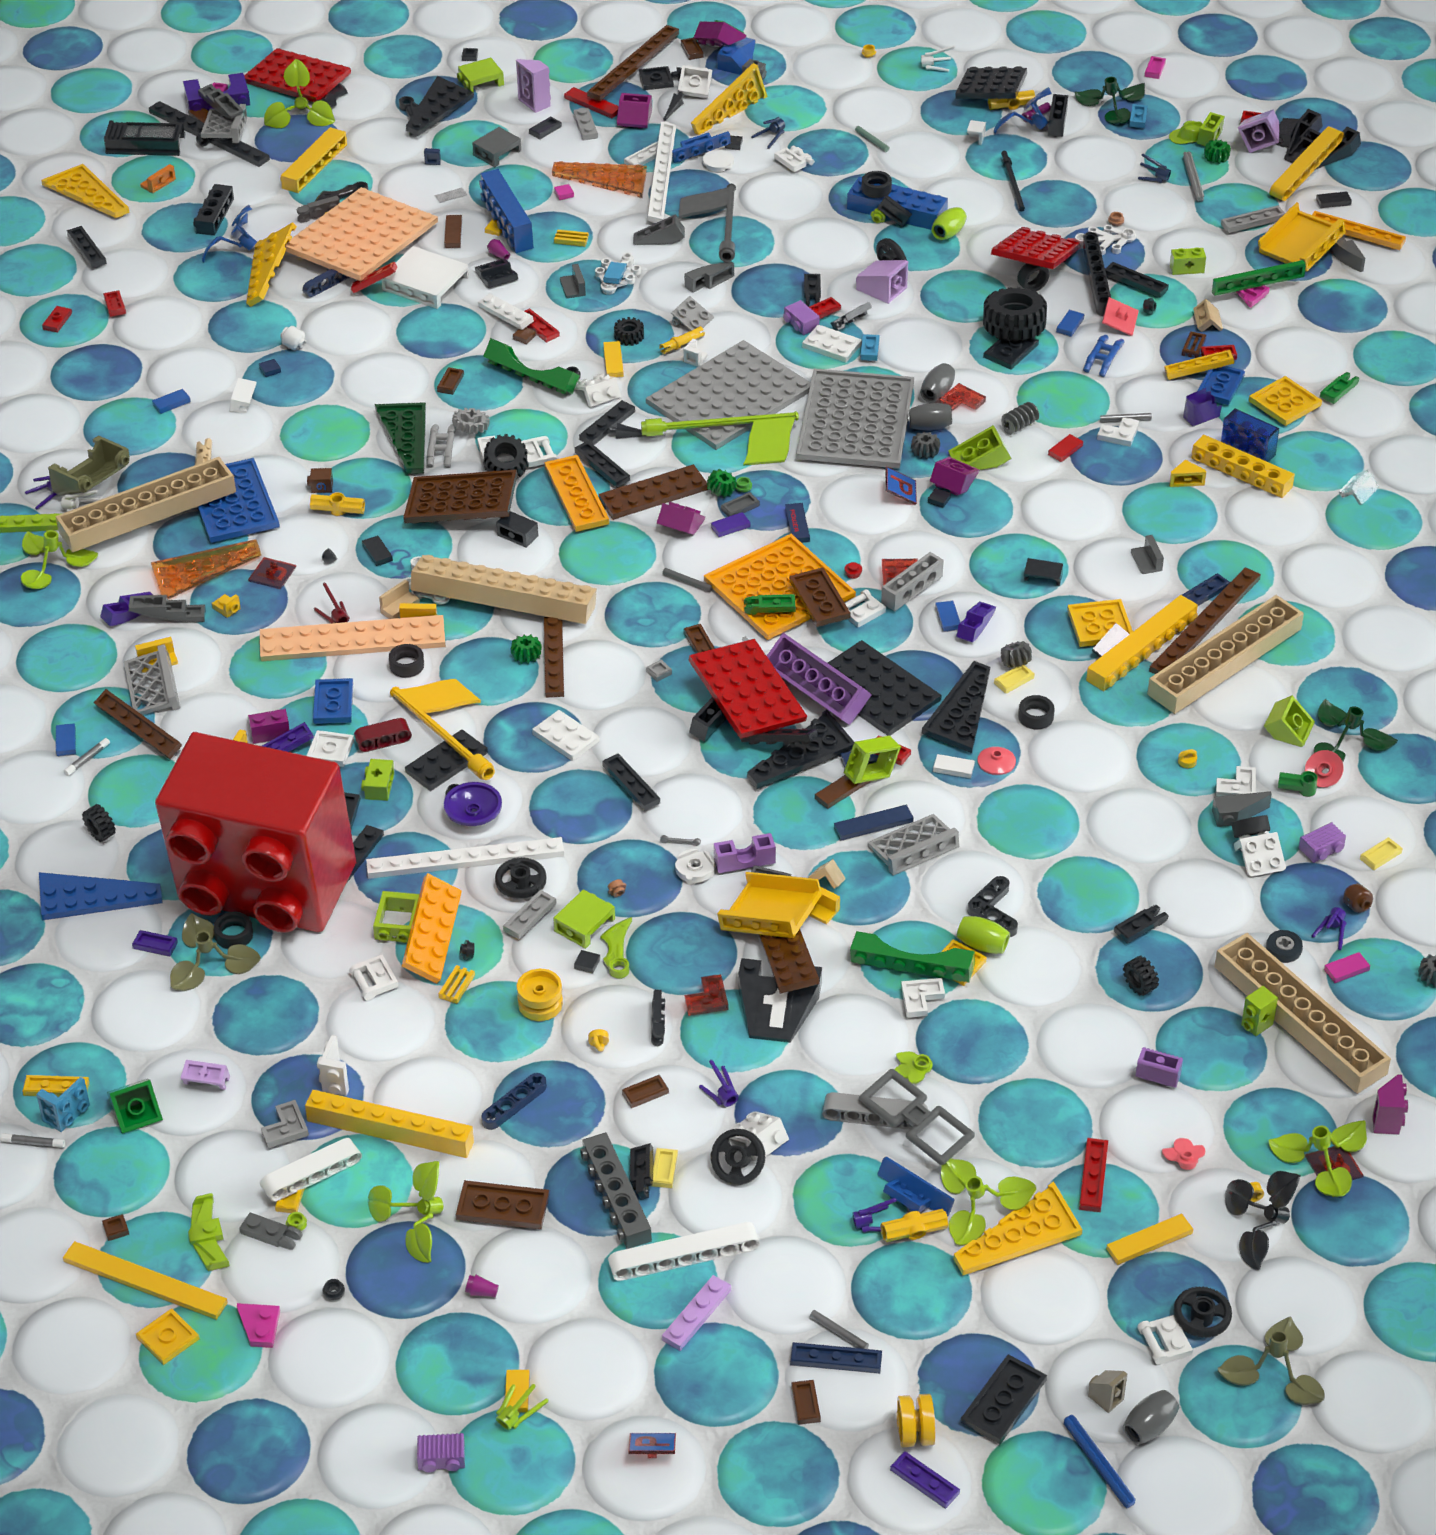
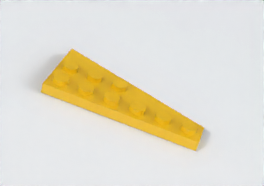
M84 164L41 180L43 186L114 218L130 213L129 207Z
M293 222L277 232H272L267 238L259 240L255 244L246 300L250 307L264 299L270 286L268 281L275 275L273 270L279 266L286 251L285 245L292 238L290 235L291 231H295L297 227Z
M1053 1181L1043 1192L1039 1191L1025 1207L1013 1210L1002 1218L995 1227L984 1231V1235L980 1238L972 1240L954 1253V1261L962 1275H966L1082 1235V1228Z

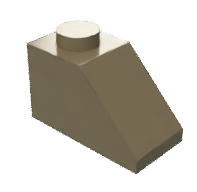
M1105 1370L1099 1376L1095 1375L1089 1382L1088 1397L1106 1412H1111L1124 1400L1128 1374L1125 1371Z

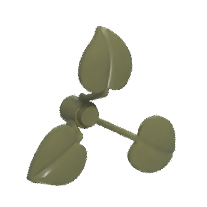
M191 913L184 924L182 939L186 946L190 948L197 947L195 965L191 961L177 963L171 970L170 986L172 989L187 991L198 987L205 977V971L198 967L201 953H209L213 948L224 959H227L225 967L233 974L248 972L260 961L261 957L254 949L241 944L230 946L227 951L228 955L224 954L216 942L212 941L215 936L213 924Z
M1291 1316L1279 1321L1266 1332L1265 1342L1268 1346H1265V1351L1256 1365L1251 1358L1237 1355L1227 1359L1218 1367V1372L1224 1379L1236 1385L1246 1386L1259 1380L1257 1370L1262 1366L1268 1353H1271L1275 1358L1284 1356L1289 1379L1292 1382L1286 1386L1285 1392L1287 1397L1294 1403L1302 1405L1320 1403L1325 1398L1322 1386L1313 1377L1308 1375H1300L1297 1379L1293 1377L1289 1351L1297 1350L1302 1346L1303 1335Z

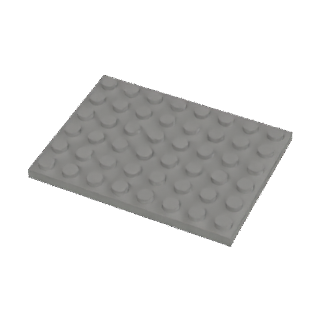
M742 340L648 396L646 404L673 422L776 414L807 395L811 382L750 343ZM753 423L687 428L685 430L717 450L750 430Z
M814 368L796 459L900 468L914 387V377Z

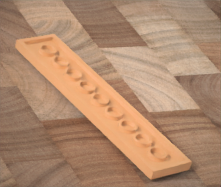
M443 615L260 629L261 661L388 652L401 644H413L421 649L446 647Z

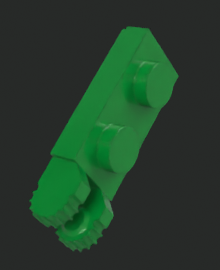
M1345 372L1320 392V398L1335 404L1358 384L1359 377L1355 376L1349 380L1351 375L1349 372Z
M794 594L758 595L744 599V611L749 615H756L758 612H796Z

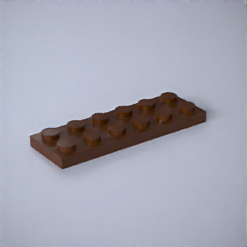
M693 464L600 493L599 499L614 520L662 505V503L665 504L669 501L672 502L707 491L708 486L706 484L707 481Z
M800 929L794 938L758 934L780 994L820 984L818 974Z

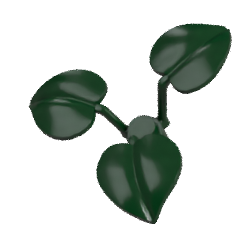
M1107 77L1104 80L1105 86H1103L1102 92L1098 89L1075 92V97L1080 104L1094 106L1099 103V99H1103L1106 91L1113 98L1114 110L1105 114V120L1110 124H1120L1128 122L1131 114L1126 108L1117 109L1115 94L1118 91L1119 96L1129 102L1139 101L1145 95V83L1120 90L1117 79L1115 77Z
M1327 699L1319 706L1317 714L1321 723L1329 727L1336 725L1339 727L1346 725L1335 747L1329 743L1320 742L1315 745L1314 753L1321 750H1329L1336 753L1344 762L1346 754L1338 748L1348 729H1356L1359 726L1360 735L1364 737L1363 743L1372 750L1385 751L1398 741L1377 729L1366 728L1364 730V720H1361L1364 712L1359 707L1352 706L1346 713L1339 707L1331 704Z

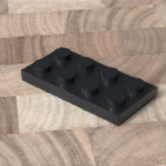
M463 729L452 735L473 755L481 754L484 756L488 753L486 746ZM443 741L405 766V772L429 791H432L468 767V761L446 741Z
M1008 1354L963 1414L961 1423L1001 1444L1047 1381V1375Z

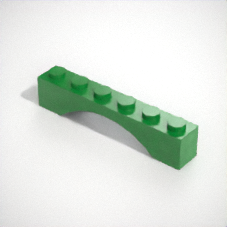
M490 338L483 357L489 359L488 363L495 366L498 363L502 364V369L510 372L511 369L516 370L515 374L521 377L528 375L529 380L536 383L540 380L543 382V386L550 389L554 386L557 388V392L564 395L566 392L573 394L580 375L559 366L548 370L530 369L518 359L511 346Z
M856 931L850 947L852 963L951 979L959 982L969 983L975 966V951L953 948L935 954L908 953L889 946L876 934Z

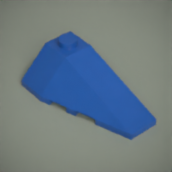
M746 37L733 44L723 46L717 54L718 70L741 75L742 66L749 59L753 60L756 40Z

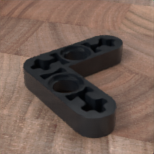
M996 876L968 902L967 912L970 916L988 919L987 917L991 915L996 916L998 919L991 921L1001 925L1010 932V937H1013L1017 934L1018 930L1017 920L994 907L1009 892L1010 881L1004 876ZM992 895L994 898L986 899L983 896Z

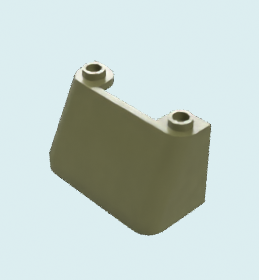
M98 435L92 439L95 443L93 449L87 450L88 459L69 471L64 467L60 468L55 463L48 467L53 492L60 496L87 492L128 465L130 461L128 448Z

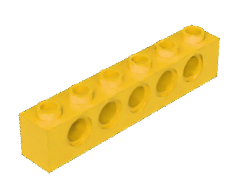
M1204 434L1193 444L1191 459L1280 498H1283L1293 488L1295 474Z

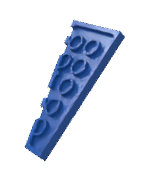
M39 872L42 920L163 903L160 883Z

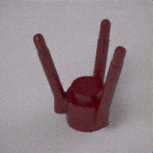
M324 582L323 586L335 609L332 610L331 617L316 607L314 611L331 624L348 622L350 617L346 612L343 602H339V607L329 587Z

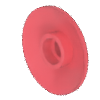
M989 747L978 755L979 767L984 772L992 775L1007 774L1014 769L1016 764L1014 754L1003 747Z
M1321 750L1309 757L1305 765V771L1314 772L1318 778L1317 787L1325 788L1336 784L1343 775L1344 765L1336 753L1329 750ZM1325 768H1328V773H1322Z

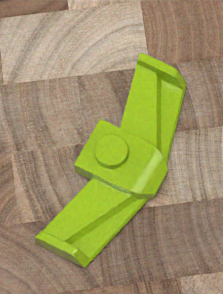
M213 1193L200 1195L195 1198L192 1204L191 1227L188 1231L190 1244L194 1246L208 1271L230 1266L228 1259L217 1241L224 1240L219 1218L212 1219Z

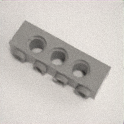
M931 552L923 556L882 586L881 603L893 611L898 610L943 576L944 560Z

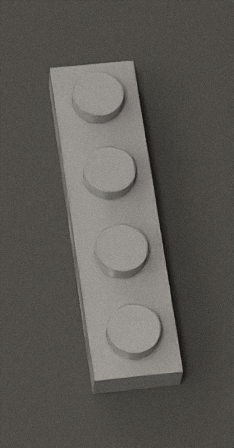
M1277 205L1221 219V225L1228 233H1234L1277 222L1285 212Z

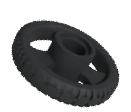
M884 238L877 243L876 253L879 261H907L902 248L892 239Z
M525 857L506 861L499 866L495 874L498 890L502 894L516 899L534 896L544 888L547 880L544 867L536 860ZM530 868L534 869L538 874L531 875ZM508 870H511V881L503 883V875Z
M731 1129L722 1133L716 1139L711 1151V1163L717 1176L723 1181L734 1185L746 1184L757 1178L764 1167L766 1158L761 1140L754 1133L745 1129ZM743 1136L749 1139L751 1143L748 1147L731 1146L729 1138ZM737 1151H740L742 1159L737 1163L734 1160V1155ZM719 1152H725V1160L728 1165L732 1166L728 1174L721 1168ZM751 1156H757L754 1169L749 1174L743 1176L741 1169L750 1163Z
M1196 1286L1195 1288H1188V1290L1186 1289L1177 1297L1174 1304V1317L1182 1330L1188 1334L1190 1333V1335L1201 1338H1210L1211 1336L1214 1337L1223 1333L1230 1325L1232 1319V1308L1228 1299L1217 1290L1215 1291V1289ZM1183 1304L1192 1308L1191 1322H1188L1182 1314L1181 1308ZM1213 1316L1223 1318L1219 1324L1208 1327L1213 1322Z

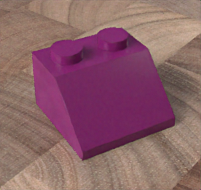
M947 457L935 462L930 482L934 483L938 488L950 490V493L954 495H960L968 491L978 475L979 469L954 458Z
M286 709L248 715L253 744L269 742L290 730Z

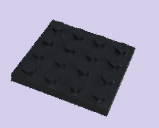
M990 66L967 68L955 93L956 99H1016L1026 78L1027 68H1022L1021 66L1007 68L1006 66L999 68Z

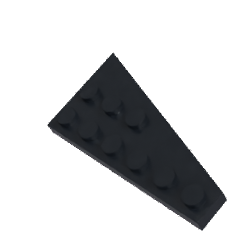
M973 661L922 727V734L972 753L991 667Z
M826 709L822 712V716L818 719H813L807 728H802L817 729L818 737L809 744H800V742L783 744V747L779 750H774L768 759L760 761L747 772V778L756 789H759L841 755V753L851 751L854 741Z

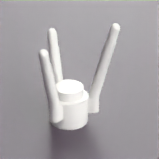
M955 46L921 55L922 67H926V70L932 69L949 72V69L931 65H934V61L951 60V57L934 58L931 55L954 49Z
M97 490L65 495L62 497L61 506L63 510L68 512L78 508L79 502H95L103 498L78 499V497L96 494Z

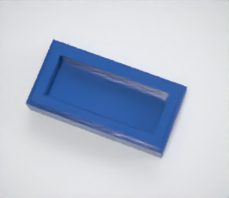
M1069 309L1057 326L1056 332L1072 337L1084 320L1085 314Z
M183 389L152 400L153 406L160 414L191 402L189 395Z
M954 601L936 602L935 608L942 630H958L960 619Z
M75 723L56 725L57 756L76 754Z

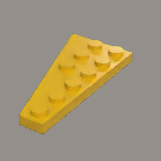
M752 63L710 105L694 118L691 125L695 134L700 135L706 132L714 124L724 122L726 117L731 118L747 109L751 103L756 104L758 99L768 97L758 65Z

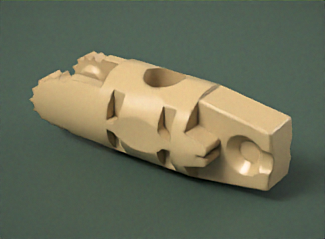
M210 438L205 439L204 445L200 441L197 442L195 465L211 460L212 440Z

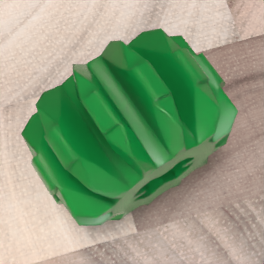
M1222 139L1209 140L1204 148V157L1207 158V161H1213V163L1217 162L1220 164V162H1226L1230 157V145L1227 144V141L1223 142Z
M721 469L713 470L710 476H708L706 483L707 489L711 490V494H716L717 497L722 496L723 498L726 496L730 497L737 486L736 477L732 476V473H728L726 470L722 471Z
M523 634L522 637L517 636L516 639L512 640L511 654L515 661H520L521 664L523 662L529 664L530 661L536 662V659L540 658L542 644L538 637H533L532 634L529 636Z

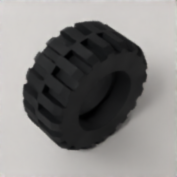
M1020 287L1002 288L989 294L984 301L983 325L986 331L992 336L995 335L996 338H1003L1007 341H1024L1028 338L1032 339L1035 336H1039L1046 328L1047 302L1036 291Z

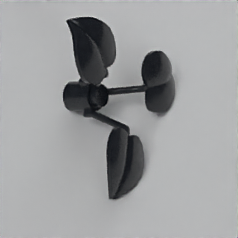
M1276 1171L1270 1176L1266 1189L1267 1193L1271 1196L1269 1201L1272 1204L1268 1206L1250 1201L1253 1197L1254 1189L1246 1180L1236 1179L1227 1186L1225 1203L1231 1214L1243 1215L1247 1211L1249 1204L1263 1209L1264 1216L1270 1221L1254 1227L1252 1232H1244L1240 1238L1239 1251L1241 1257L1246 1264L1255 1270H1260L1269 1249V1238L1260 1229L1276 1226L1277 1223L1284 1224L1289 1220L1290 1211L1286 1205L1290 1202L1296 1191L1301 1177L1299 1174Z

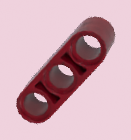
M396 718L360 727L355 730L354 737L359 750L369 752L405 743L411 739L412 734L407 721L404 718Z

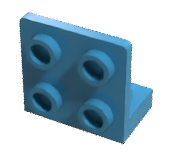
M82 1077L75 1081L59 1097L44 1089H41L36 1094L42 1121L60 1132L70 1126L90 1105L85 1079Z

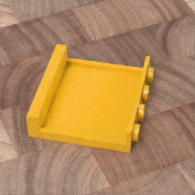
M1296 202L1258 240L1259 253L1283 263L1304 260L1306 263L1305 271L1307 272L1346 233L1344 220L1338 219L1333 224L1300 211L1299 203Z
M746 872L747 885L729 910L720 909L717 913L720 928L725 931L794 938L822 896L819 880Z

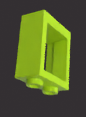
M890 735L855 741L843 773L854 784L889 778L901 746ZM880 753L876 763L868 764L871 754Z
M382 891L373 925L375 940L408 942L419 894ZM385 911L412 913L409 925L382 923Z

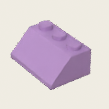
M517 59L518 100L535 113L551 107L549 67L540 60Z

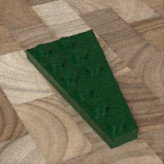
M426 402L375 404V410L406 473H424Z

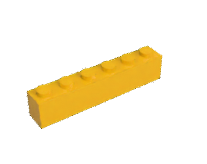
M331 127L325 131L281 174L282 189L299 193L347 146L346 132Z

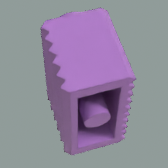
M801 300L784 307V320L793 325L794 329L800 331L803 335L808 334V332L810 333L819 325V315Z
M1330 822L1301 836L1298 848L1315 863L1319 859H1326L1328 855L1334 854V852L1339 853L1345 846L1346 835L1333 822Z
M1143 1047L1137 1061L1135 1076L1176 1088L1181 1076L1183 1058Z
M464 1434L418 1435V1470L434 1472L436 1469L457 1471L459 1468H465Z

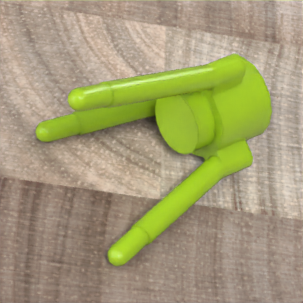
M513 1384L510 1387L501 1407L496 1412L498 1415L496 1421L507 1430H510L512 1427L516 1429L521 1422L548 1403L549 1400L546 1398L518 1418L520 1415L518 1408L534 1390L535 1384H532L514 1406L509 1405L507 1407L516 1386Z

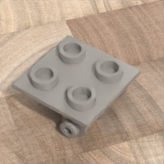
M691 296L686 298L671 312L673 315V325L676 326L682 323L690 331L699 326L704 328L714 318L712 314Z

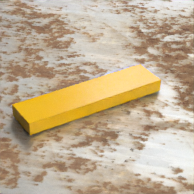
M1227 350L1166 365L1164 369L1168 380L1234 364V358L1231 351Z
M1181 1213L1107 1244L1106 1250L1116 1264L1119 1265L1193 1234V1228Z

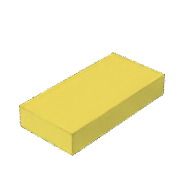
M1025 665L1018 666L995 678L994 684L1007 694L1034 679L1035 673Z
M1388 837L1362 853L1360 860L1371 869L1376 870L1400 855L1403 848Z
M656 1149L652 1187H673L678 1150Z

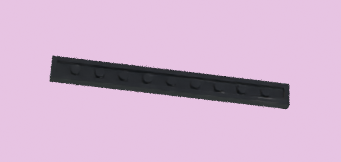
M161 101L149 107L150 114L169 123L180 124L183 122L184 130L195 136L202 132L203 122ZM210 138L209 143L258 167L270 160L268 154L242 141L233 143L232 138Z

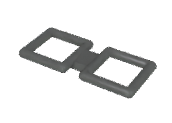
M888 1070L859 1096V1101L892 1127H897L904 1120L909 1123L913 1128L906 1133V1138L939 1165H944L975 1137V1133L941 1106H936L930 1112L922 1105L927 1100V1095L896 1070ZM891 1079L895 1080L916 1097L895 1117L870 1099ZM938 1116L942 1117L963 1134L942 1155L917 1136Z

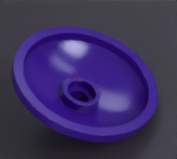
M482 782L460 784L451 789L444 799V811L447 817L463 826L484 825L495 819L502 809L500 793L491 785Z

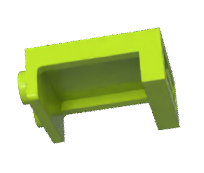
M491 57L458 66V81L463 84L464 88L474 92L473 86L493 80L498 86L504 85L503 71Z
M583 889L553 917L554 931L586 949L591 944L590 936L607 919L611 922L615 920V906Z

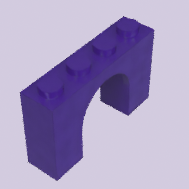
M229 74V89L223 93H228L238 105L246 104V106H249L250 97L244 74ZM198 79L183 81L184 94L189 110L198 111L205 108L209 111L214 109L198 94V89H200Z

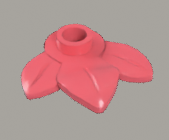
M1178 1138L1174 1142V1147L1162 1149V1154L1167 1160L1177 1162L1185 1170L1195 1168L1198 1159L1203 1157L1206 1152L1203 1145L1193 1146L1192 1142L1186 1138Z

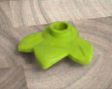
M910 1051L896 1053V1057L901 1064L894 1070L906 1079L908 1078L912 1084L921 1082L925 1078V1074L932 1070L933 1063L927 1055H917Z

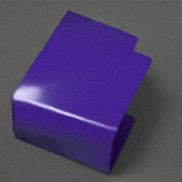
M1206 388L1186 396L1183 418L1191 426H1196L1220 417L1222 405L1217 406L1211 391L1206 392Z

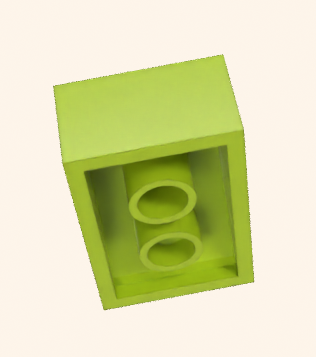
M994 425L948 450L951 458L979 470L995 468L1012 459Z

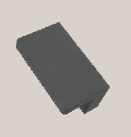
M572 264V275L560 277V282L567 299L586 296L585 281L579 264Z
M1153 535L1145 536L1144 547L1131 549V554L1141 574L1163 570L1164 557Z

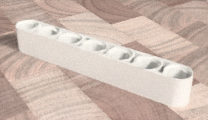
M744 1222L617 1251L608 1257L614 1279L624 1281L750 1252L760 1246V1241L754 1224Z

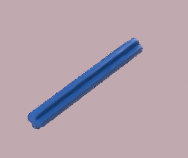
M1074 1415L1066 1417L1064 1419L1065 1427L1125 1508L1133 1506L1136 1498Z

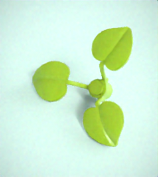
M295 59L286 68L284 80L291 87L297 86L299 97L295 99V105L286 109L282 102L272 103L265 112L264 124L274 128L286 127L291 119L287 111L296 107L298 109H309L307 119L315 126L333 124L335 118L327 102L316 101L312 104L311 108L308 106V100L302 97L299 86H307L310 75L306 66L300 60Z
M27 531L22 540L23 551L31 555H37L41 552L45 554L41 572L38 570H27L22 573L21 582L24 586L32 589L47 587L52 581L51 575L44 573L48 552H55L58 547L63 557H66V562L75 567L89 565L98 557V553L86 549L73 553L68 549L65 553L62 542L58 541V533L56 531H46L44 537Z
M1365 1120L1351 1122L1336 1128L1332 1133L1329 1132L1326 1126L1320 1125L1312 1130V1137H1309V1143L1303 1135L1289 1133L1278 1138L1269 1139V1146L1273 1154L1281 1161L1297 1163L1304 1159V1152H1308L1312 1144H1314L1315 1148L1324 1151L1328 1171L1317 1175L1315 1179L1316 1188L1324 1195L1342 1197L1350 1191L1352 1178L1348 1170L1343 1167L1332 1170L1327 1149L1331 1142L1336 1148L1341 1147L1346 1152H1355L1362 1149L1367 1141Z
M950 1159L941 1166V1178L946 1190L953 1194H960L966 1188L971 1200V1213L966 1210L958 1211L953 1214L949 1221L950 1233L955 1244L959 1246L967 1245L972 1240H977L985 1231V1218L982 1215L975 1214V1199L981 1198L985 1191L990 1192L996 1197H1001L1000 1202L1002 1206L1009 1210H1019L1025 1207L1036 1191V1185L1030 1180L1013 1176L1002 1179L998 1183L999 1192H996L987 1184H983L982 1179L977 1176L973 1164L965 1160Z
M439 1161L421 1163L414 1169L413 1186L415 1190L419 1191V1197H422L418 1203H392V1192L384 1185L373 1187L368 1195L369 1210L376 1221H386L391 1215V1207H417L420 1213L426 1215L413 1224L414 1229H409L406 1232L405 1238L406 1247L411 1256L418 1261L426 1263L432 1262V1234L429 1227L423 1224V1222L433 1218V1214H440L444 1207L442 1199L434 1197L438 1184Z

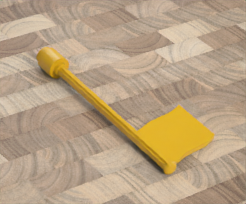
M448 679L399 689V687L395 686L390 690L392 697L397 698L468 761V769L478 778L489 780L493 777L495 769L491 762L481 754L473 755L426 714L462 705L481 703V700L457 679Z

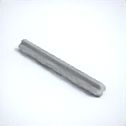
M1190 151L1184 152L1183 159L1195 200L1202 202L1204 200V193L1192 153Z

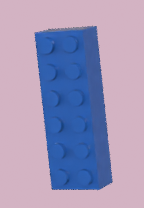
M499 169L480 173L481 200L483 203H486V208L488 212H491L493 220H497V226L499 230L502 229L503 237L507 238L509 247L513 248L515 253L533 249L532 223Z
M859 176L847 193V209L870 215L879 206L884 197L871 198L863 194L862 177ZM874 183V184H871V185H877V186H879V185H883V184ZM892 184L891 193L888 195L912 213L905 224L931 230L935 219L948 209V198L895 184Z

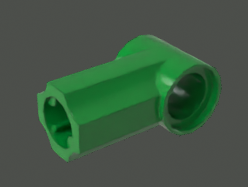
M1305 771L1301 775L1280 772L1278 788L1299 791L1301 795L1311 797L1316 794L1318 778L1311 771Z

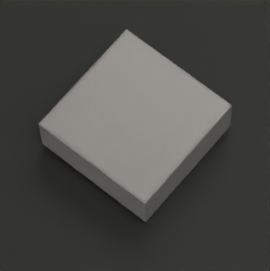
M662 660L646 667V672L657 682L672 675V669Z

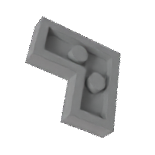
M296 1100L275 1106L280 1122L261 1128L268 1149L309 1136L307 1126Z

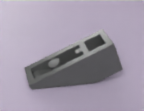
M675 214L635 232L633 243L634 245L672 244L685 238V227Z
M1271 791L1214 797L1212 812L1217 827L1231 826V823L1234 821L1251 818L1270 808Z

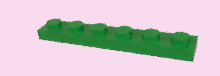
M1304 260L1214 278L1212 294L1216 296L1302 278L1305 275L1306 263Z

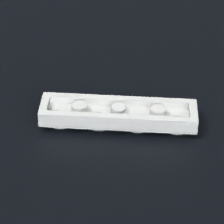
M490 293L478 301L480 308L521 330L534 321L533 316Z

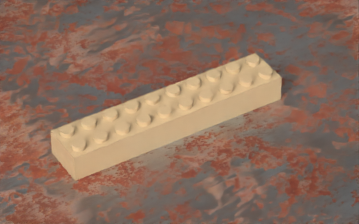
M216 457L57 515L55 517L58 531L73 553L235 493L234 475L222 459Z
M422 555L411 571L412 591L586 624L596 605L597 588H591L588 585L581 586L572 582H560L552 578L545 579L536 575L508 572L500 568L493 569L484 565H472L467 562L452 561L448 558H436L432 555Z
M1278 595L1273 596L1149 678L1147 695L1176 714L1301 630L1304 613Z
M1245 933L1217 950L1214 967L1247 996L1261 986L1266 987L1277 996L1278 1001L1274 1020L1354 1092L1358 1094L1388 1075L1391 1058L1251 935Z

